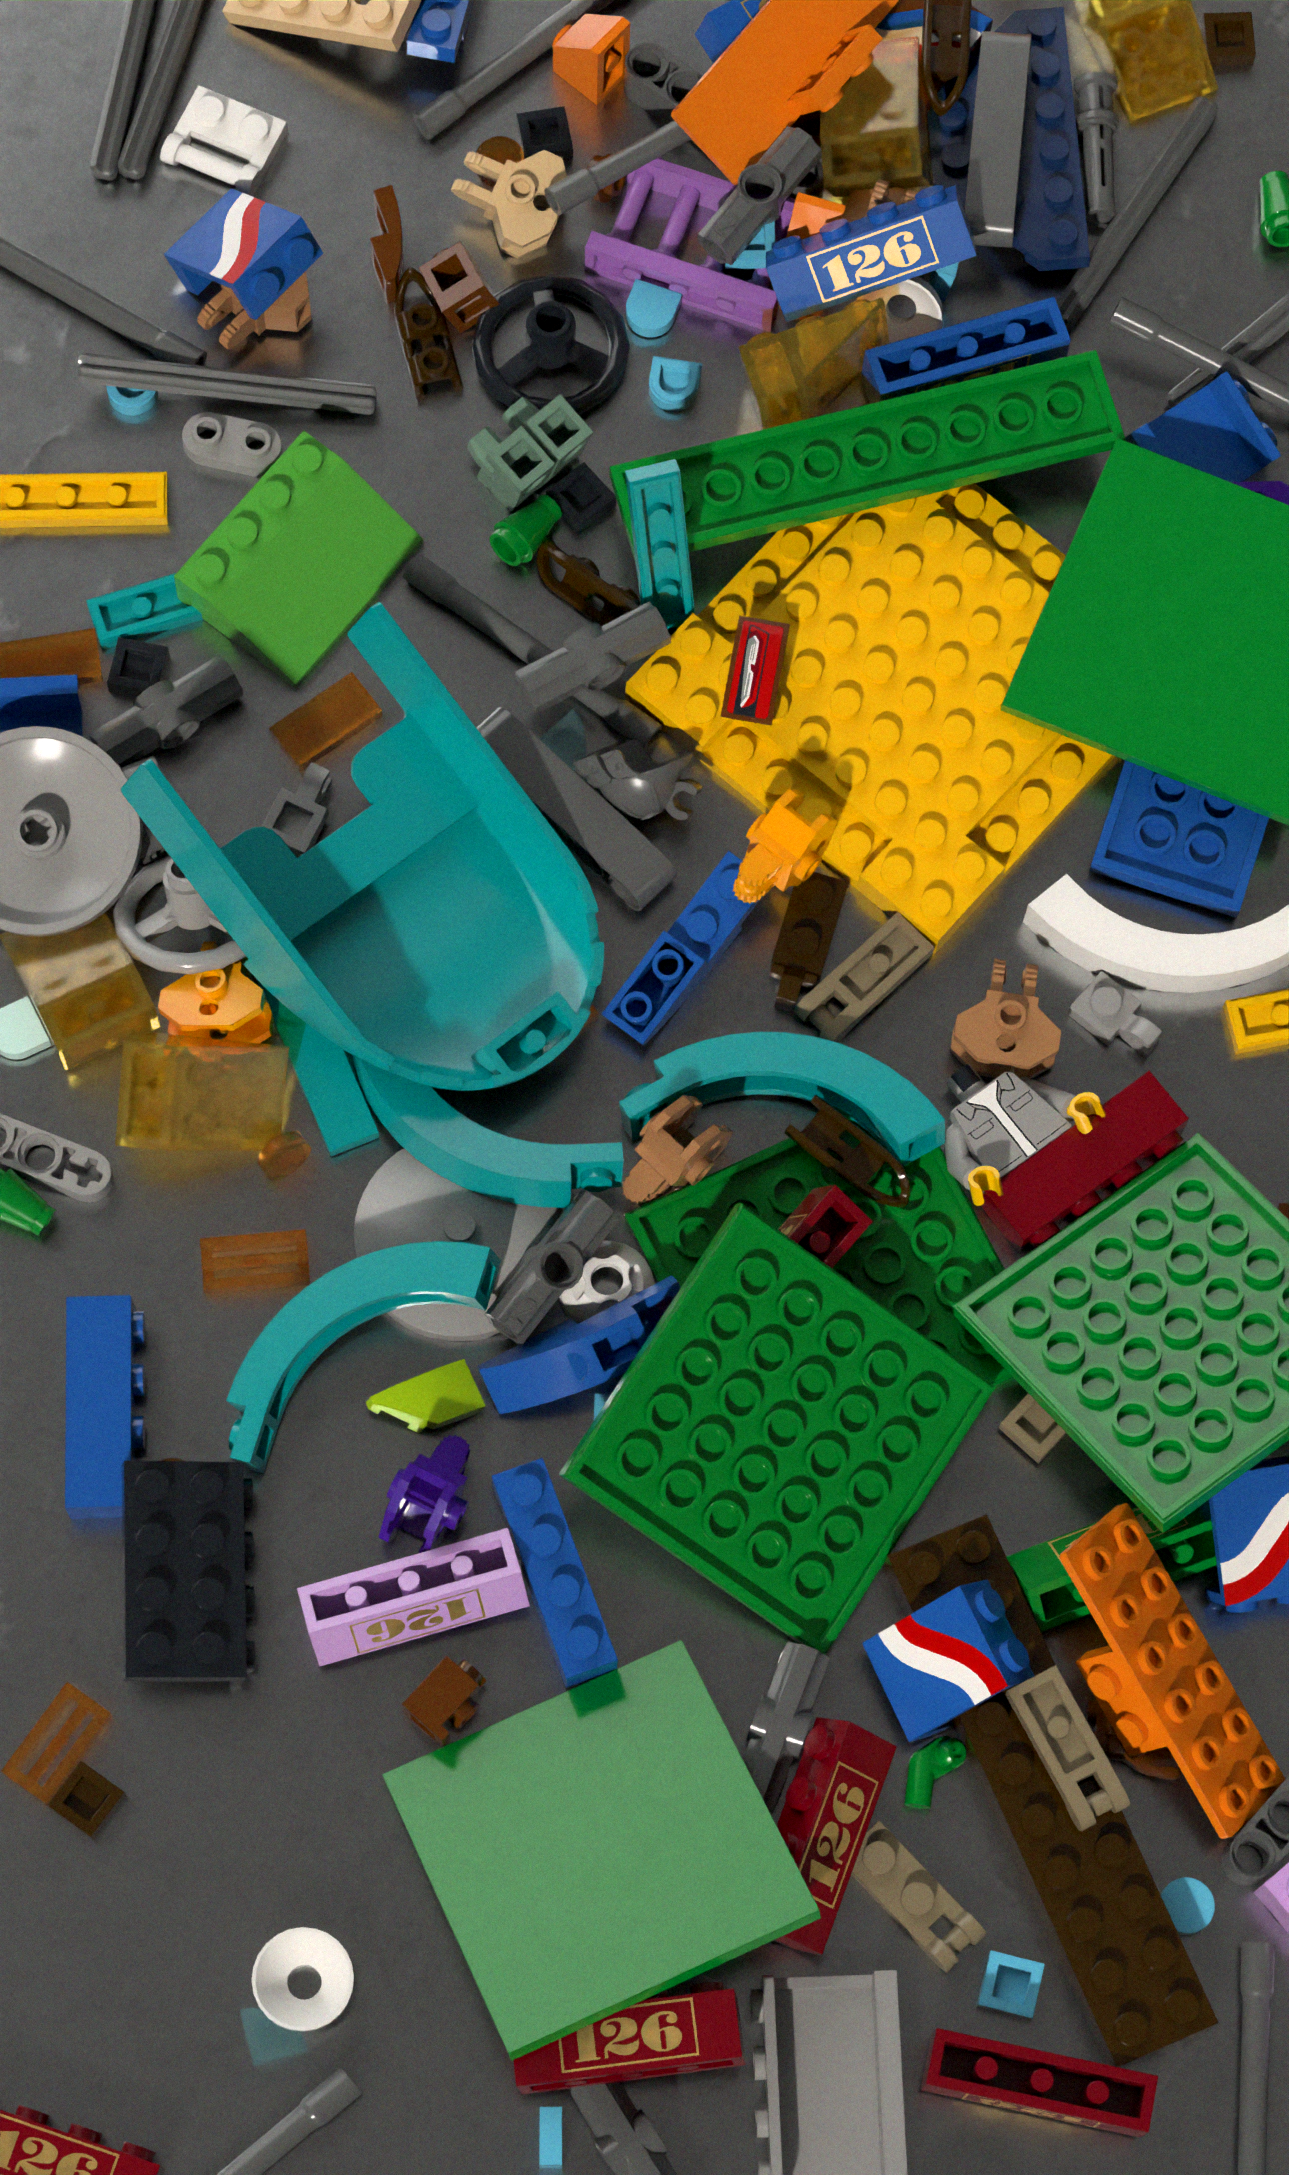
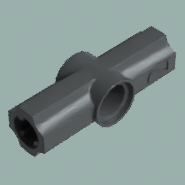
M787 126L757 164L748 166L741 172L737 188L697 235L698 243L711 258L720 264L727 263L732 265L766 224H770L779 218L784 201L822 156V149L815 143L812 136L799 127L791 128ZM755 192H765L770 195L762 200L750 197Z
M649 601L603 626L599 623H593L576 630L562 642L560 649L516 671L515 677L529 706L538 714L583 689H586L587 692H593L610 685L625 672L627 666L670 644L671 636L658 609Z
M218 655L173 683L170 680H164L144 690L136 698L131 709L89 734L90 741L105 751L120 767L137 761L160 746L163 749H169L183 743L196 732L200 721L243 696V688L226 660H223Z
M581 1190L541 1242L525 1251L521 1259L520 1269L485 1312L484 1315L488 1318L489 1323L501 1334L518 1344H523L564 1290L571 1289L579 1282L583 1275L585 1263L619 1221L614 1210L602 1199L592 1195L587 1190ZM551 1253L556 1256L559 1262V1272L553 1280L548 1278L544 1269L545 1261Z
M787 1641L780 1655L768 1694L761 1697L746 1738L749 1744L743 1757V1761L769 1812L772 1814L775 1806L778 1805L787 1781V1774L793 1759L797 1760L814 1716L810 1712L830 1661V1657L822 1654L819 1650Z
M622 2082L567 2089L595 2134L594 2143L613 2175H677L665 2156L668 2152L660 2136L643 2110L636 2109Z

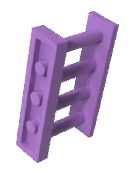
M661 156L626 175L625 181L631 184L611 233L606 235L591 231L585 246L584 271L632 287L635 279H639L681 293L683 304L771 332L777 317L778 299L775 291L769 287L771 281L766 268L755 269L751 280L743 281L725 275L722 272L725 263L720 264L709 255H707L705 263L699 266L676 257L695 206L699 205L718 211L737 188V185L665 161ZM649 189L677 198L658 248L653 250L631 244L629 241ZM755 192L750 195V197L760 200L770 196L763 192ZM788 197L782 204L781 214L775 221V243L787 236L796 200L794 198Z

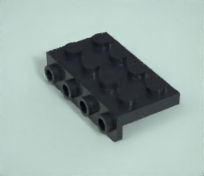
M124 1461L121 1465L123 1681H228L229 1686H240L247 1678V1672L254 1671L256 1657L254 1639H246V1618H252L254 1615L255 1593L253 1585H245V1564H252L254 1538L252 1531H245L244 1511H251L253 1503V1483L251 1478H244V1462Z

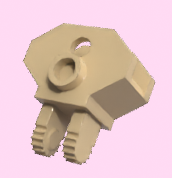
M543 150L518 163L507 159L504 165L489 157L469 151L463 162L464 165L472 172L496 182L494 189L490 192L467 180L456 179L452 185L451 192L458 196V198L485 210L483 217L493 221L500 251L520 259L545 247L560 215L555 214L549 206L544 190L567 177L563 158ZM535 207H541V208H543L545 211H540V210L536 209Z

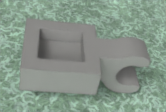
M312 762L307 768L296 794L281 788L261 826L274 830L290 850L298 856H301L314 846L329 816L328 808L319 805V803L325 797L332 783V779L328 778L330 770Z
M1103 971L1094 978L1068 1009V1016L1105 1045L1109 1046L1118 1035L1144 1057H1147L1158 1045L1159 1040L1157 1038L1162 1033L1148 1019L1136 1016L1137 1012L1141 1009L1142 1001Z

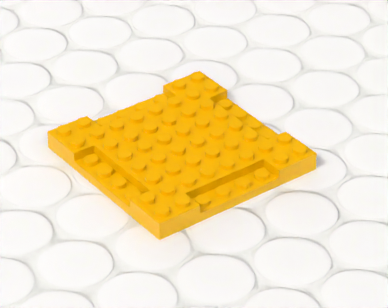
M976 483L777 531L698 615L692 613L671 635V643L657 650L626 682L625 699L663 725L662 730L690 753L694 752L693 755L763 813L768 814L775 802L791 788L798 789L805 795L803 803L797 808L796 812L810 823H813L821 814H830L835 818L837 824L821 861L844 880L848 881L849 884L889 917H893L899 912L934 946V954L938 952L1115 758L1111 754L1001 711L1002 702L1066 555ZM739 615L790 624L772 726L721 717Z

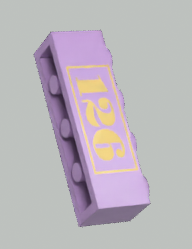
M508 1528L297 1588L306 1626L319 1666L530 1606Z

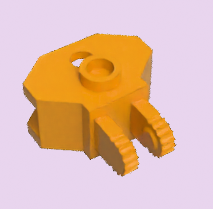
M789 788L775 802L769 813L761 814L749 828L746 838L750 842L742 863H740L737 879H735L733 884L734 896H737L738 900H742L743 903H756L757 900L761 899V896L764 897L774 886L784 892L789 886H798L801 882L806 881L819 866L822 855L829 846L837 820L830 814H821L813 823H810L796 812L797 808L803 803L805 795L798 789Z
M203 941L200 949L201 951L216 949L218 944H216V941ZM247 957L222 969L191 975L186 974L160 991L158 1010L161 1015L169 1020V1036L190 1053L244 1054L272 1036L274 1017L263 989L248 978L249 970L243 965L248 960ZM214 1031H217L219 1033H228L227 1036L221 1040H214L211 1038V1035Z

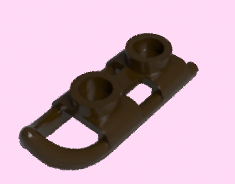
M924 0L921 77L929 102L935 113L940 117L944 116L953 107L967 81L972 0H963L962 7L933 5V0ZM932 33L939 38V46H931ZM956 35H961L960 48L952 47V38ZM958 76L948 98L945 101L939 100L932 77L940 81H948Z
M409 267L400 279L395 295L394 310L417 400H424L423 384L451 378L454 392H460L463 390V384L445 315L437 304L423 275L415 268ZM412 281L416 282L427 296L430 305L419 303L412 306L408 311H404V297L408 284ZM434 335H440L443 349L435 346ZM411 340H420L423 350L421 354L414 355Z
M551 535L546 536L542 540L537 554V567L542 580L553 592L596 623L603 626L640 606L639 598L632 589L626 586L618 587L614 583L610 585L600 578L599 569L593 561L585 557L578 558L574 554L569 556L555 544ZM549 556L566 569L561 582L554 577L551 571ZM590 593L604 602L601 611L586 601Z
M815 1095L811 1099V1103L819 1109V1112L801 1132L789 1124L784 1134L866 1197L884 1205L898 1208L905 1207L909 1202L910 1185L907 1173L901 1162L876 1140L818 1095ZM845 1130L860 1141L856 1148L850 1147L839 1138ZM827 1151H833L840 1158H842L844 1162L841 1164L830 1154H828ZM886 1162L893 1168L900 1182L901 1193L898 1197L882 1193L868 1184L875 1179L878 1171Z

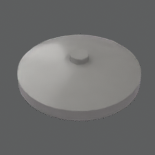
M42 726L20 727L0 733V930L18 935L42 937L67 933L81 928L97 919L114 905L129 885L136 871L142 849L143 823L140 816L121 792V787L127 782L128 777L121 767L99 746L75 733Z
M403 1148L377 1170L362 1194L354 1224L356 1258L385 1248L408 1243L432 1241L464 1242L491 1247L501 1259V1264L488 1303V1310L520 1269L521 1259L525 1251L541 1242L563 1214V1208L514 1204L481 1195L438 1175ZM552 1253L547 1257L544 1266L545 1273L550 1280L556 1278L559 1272L558 1259ZM426 1304L387 1312L390 1317L404 1327L418 1334L444 1341H475L501 1334L489 1323L488 1318L484 1315L485 1310L453 1304Z

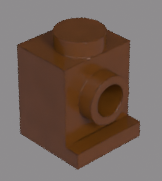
M461 241L450 248L439 251L430 261L419 267L442 313L460 334L475 325L477 318L482 313L500 305L476 260Z
M446 1655L402 1703L403 1713L442 1748L451 1742L450 1732L447 1729L452 1724L457 1729H460L477 1711L480 1704L475 1699L480 1694L479 1689L487 1681L466 1660L462 1659L457 1665Z

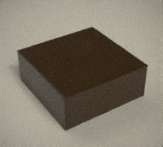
M1252 12L1203 13L1201 30L1205 66L1253 65L1256 51Z
M80 1760L47 1806L94 1840L126 1797V1794Z

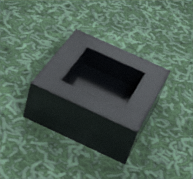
M565 106L516 114L524 159L543 150L551 152L563 158V160L573 159V145Z
M585 462L546 491V495L552 498L560 507L562 518L578 535L616 506V496Z
M118 637L107 681L108 691L138 697L150 686L163 681L170 656L169 648L167 646Z

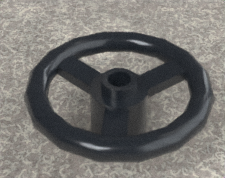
M545 274L519 279L495 294L500 305L488 309L477 318L471 345L477 374L495 399L510 407L521 397H525L540 411L553 399L529 396L513 386L537 366L555 369L564 366L568 362L599 376L592 385L579 393L563 397L578 415L608 398L625 374L630 343L624 318L605 293L578 278ZM553 294L575 298L594 310L606 326L610 343L609 355L576 341L575 317L566 306L554 301ZM533 297L534 308L526 319V347L497 369L491 348L495 326L508 309L526 298Z

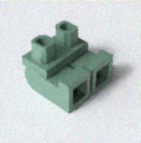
M561 394L540 411L525 397H521L503 413L501 418L513 431L510 436L502 441L487 426L469 441L467 449L481 468L477 479L486 488L488 487L491 493L508 510L513 511L530 494L540 489L571 460L582 454L593 431Z

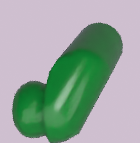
M949 1736L937 1737L911 1755L907 1775L905 1806L931 1809L934 1781L951 1770L960 1767L966 1760L967 1750L961 1740Z

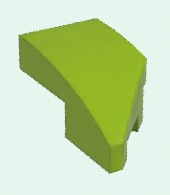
M465 1359L441 1366L396 1384L371 1396L365 1402L369 1410L377 1414L382 1410L407 1422V1428L419 1434L426 1426L435 1429L477 1415L486 1406Z

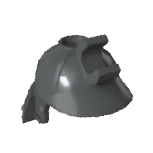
M624 739L619 740L573 762L576 773L580 774L581 777H586L588 784L593 786V788H598L602 796L624 817L638 819L639 822L665 810L678 820L689 819L694 811L680 804L678 799L680 791H686L696 796L701 793L703 788L696 780L681 779L694 752L663 762H657L650 757L643 743L638 739H632L627 742Z

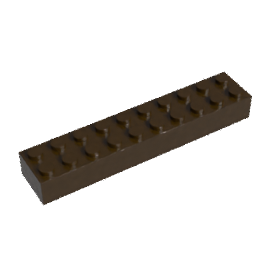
M987 1514L887 1555L883 1570L904 1617L909 1616L960 1585L988 1579L992 1589L999 1594L1004 1603L1005 1616L1016 1639L1024 1645L1028 1652L1029 1666L1034 1676L1055 1666V1662ZM1011 1688L1003 1690L952 1719L953 1727L959 1740L966 1747L970 1765L1104 2064L1120 2068L1126 2067L1210 2030L1219 2022L1122 1810L1117 1813L1109 1810L1095 1818V1825L1082 1832L1078 1830L1067 1811L1065 1802L1005 1695L1007 1690ZM1094 1775L1077 1783L1084 1797L1100 1790Z

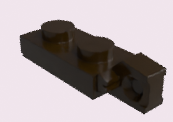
M814 872L806 881L793 887L770 964V977L781 980L775 999V1008L794 1013L802 986L814 989L816 983L820 982L847 893L848 881Z

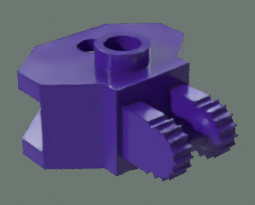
M449 1434L448 1437L443 1438V1441L440 1440L439 1445H437L430 1458L419 1453L416 1460L409 1462L405 1470L399 1469L387 1492L386 1497L390 1501L385 1511L378 1538L386 1542L394 1541L400 1529H403L425 1540L418 1552L421 1553L439 1548L448 1528L453 1531L457 1529L469 1505V1501L462 1498L468 1478L463 1475L465 1471L464 1466L468 1461L471 1451L469 1449L470 1444L466 1442L467 1440L462 1439V1436L458 1437L456 1434L451 1436Z

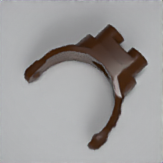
M1087 1700L1086 1721L1094 1722L1093 1733L1108 1760L1123 1761L1124 1764H1127L1135 1771L1147 1776H1156L1166 1780L1179 1778L1181 1775L1180 1768L1154 1766L1141 1760L1136 1755L1129 1756L1098 1701Z

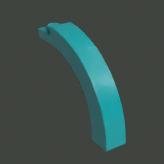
M787 1032L730 1034L679 1048L654 1060L655 1082L652 1084L642 1083L634 1087L623 1100L619 1101L622 1126L632 1141L641 1137L639 1134L642 1128L651 1118L662 1112L683 1095L696 1096L704 1105L735 1096L760 1094L795 1097L811 1101L815 1095H818L842 1115L850 1118L867 1130L903 1166L945 1143V1119L924 1094L895 1070L875 1058L841 1043Z
M352 1055L357 1077L367 1101L388 1132L419 1162L438 1175L463 1188L514 1204L567 1208L570 1205L571 1189L602 1192L609 1188L622 1187L624 1163L622 1142L544 1144L508 1137L468 1119L452 1108L431 1086L419 1084L389 1073Z
M444 1241L408 1243L381 1249L355 1258L329 1271L308 1285L290 1300L267 1324L249 1349L235 1376L226 1401L244 1414L242 1420L237 1419L230 1432L229 1449L232 1450L230 1458L235 1462H244L245 1469L264 1473L280 1420L296 1385L321 1353L354 1327L381 1314L415 1305L453 1304L486 1311L501 1259L491 1247L470 1243Z

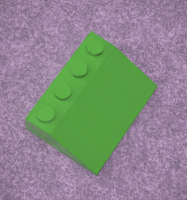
M303 430L174 575L177 597L188 607L193 606L202 614V619L294 688H297L423 544V538L349 464Z

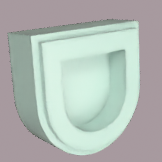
M28 996L0 1009V1055L8 1059H24L51 1046L50 1040Z

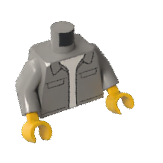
M967 1064L957 1070L946 1081V1085L961 1102L951 1111L946 1124L947 1130L945 1132L944 1145L947 1170L971 1192L974 1205L981 1206L984 1204L983 1193L985 1190H993L997 1192L998 1196H1002L1001 1178L1070 1129L1072 1126L1068 1121H1075L1081 1133H1089L1093 1128L1087 1116L1091 1114H1097L1101 1117L1106 1116L1101 1101L1094 1093L1084 1092L1076 1096L1026 1076L1019 1078L1011 1071L1004 1072L992 1082L986 1084L974 1068Z

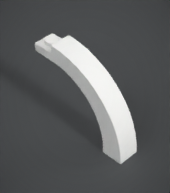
M1066 874L1028 904L1023 923L1043 942L1068 960L1097 975L1103 971L1116 982L1141 989L1180 993L1216 991L1250 983L1269 976L1289 965V905L1260 922L1240 929L1212 934H1179L1142 926L1119 916L1090 897Z

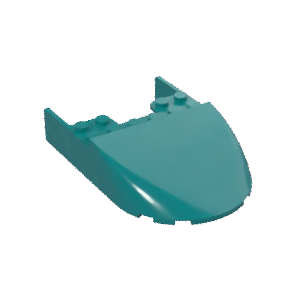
M377 602L365 612L348 631L347 635L402 707L404 718L363 747L353 757L350 766L351 776L358 789L371 804L366 810L296 858L283 839L274 830L266 827L247 829L219 848L151 759H148L137 768L121 787V792L246 955L248 960L243 965L293 1014L350 1054L375 1067L419 1084L457 1091L497 1088L519 1081L553 1061L570 1045L589 1018L591 1013L589 1010L596 988L601 984L604 966V942H600L595 916L599 911L598 905L583 870L570 850L383 604Z

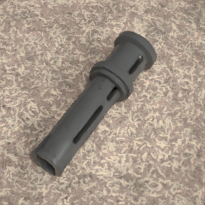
M1098 71L1084 73L1074 80V91L1079 95L1080 111L1075 120L1076 130L1083 137L1086 220L1092 223H1106L1112 221L1116 215L1112 135L1116 133L1119 127V117L1114 113L1113 93L1117 90L1118 79L1111 73Z

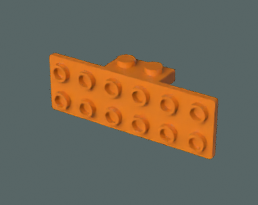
M768 0L671 113V117L730 182L738 185V178L741 172L748 166L757 164L786 127H791L800 115L818 110L824 113L840 101L844 95L841 87L851 76L856 77L873 62L874 56L871 52L883 39L875 28L899 0Z
M1129 1504L1117 1505L1060 1554L1063 1566L1109 1644L1087 1651L1075 1663L1127 1754L1133 1756L1168 1747L1218 1836L1221 1839L1232 1837L1256 1814L1285 1780V1777Z

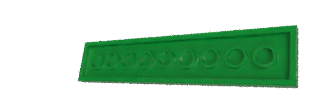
M1092 350L613 465L609 468V476L635 560L625 471L676 459L681 475L688 551L693 552L1110 451L1116 438L1124 441L1126 438L1097 351Z

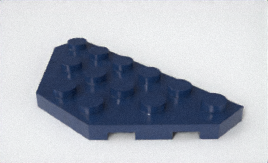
M1064 7L1016 10L994 31L1032 34L1013 247L1025 255L1024 260L1039 271L1089 267L1090 253ZM977 48L969 56V72L965 87L949 112L940 117L930 106V111L927 113L932 185H943L944 189L956 185L964 211L980 48ZM958 76L948 80L937 93L939 100L945 101L948 98Z

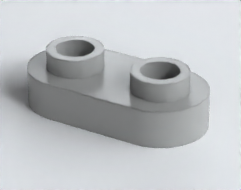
M202 412L191 417L183 428L182 438L185 452L193 462L202 466L261 477L282 455L281 440L278 433L271 426L264 423L214 412ZM205 430H212L216 433L211 439L199 437V434ZM256 440L262 441L265 444L259 450H252L247 447L250 442Z

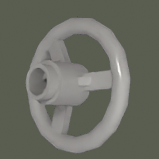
M169 855L143 867L131 879L114 908L113 917L117 939L134 959L159 971L191 975L222 969L246 957L234 940L216 949L195 953L164 951L149 944L176 926L183 929L196 930L213 925L229 934ZM163 881L167 899L166 906L138 924H135L134 914L140 899L155 884Z

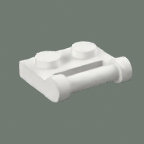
M198 85L173 133L167 136L161 149L160 160L172 166H177L181 163L234 185L237 191L253 196L288 132L287 121ZM193 140L248 164L242 168L191 147L189 144Z

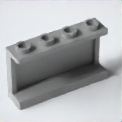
M897 1970L874 1971L872 1975L774 1978V1975H762L760 1989L750 1990L752 2024L762 2023L763 2046H753L754 2080H764L765 2103L755 2104L757 2138H767L768 2161H758V2175H908Z

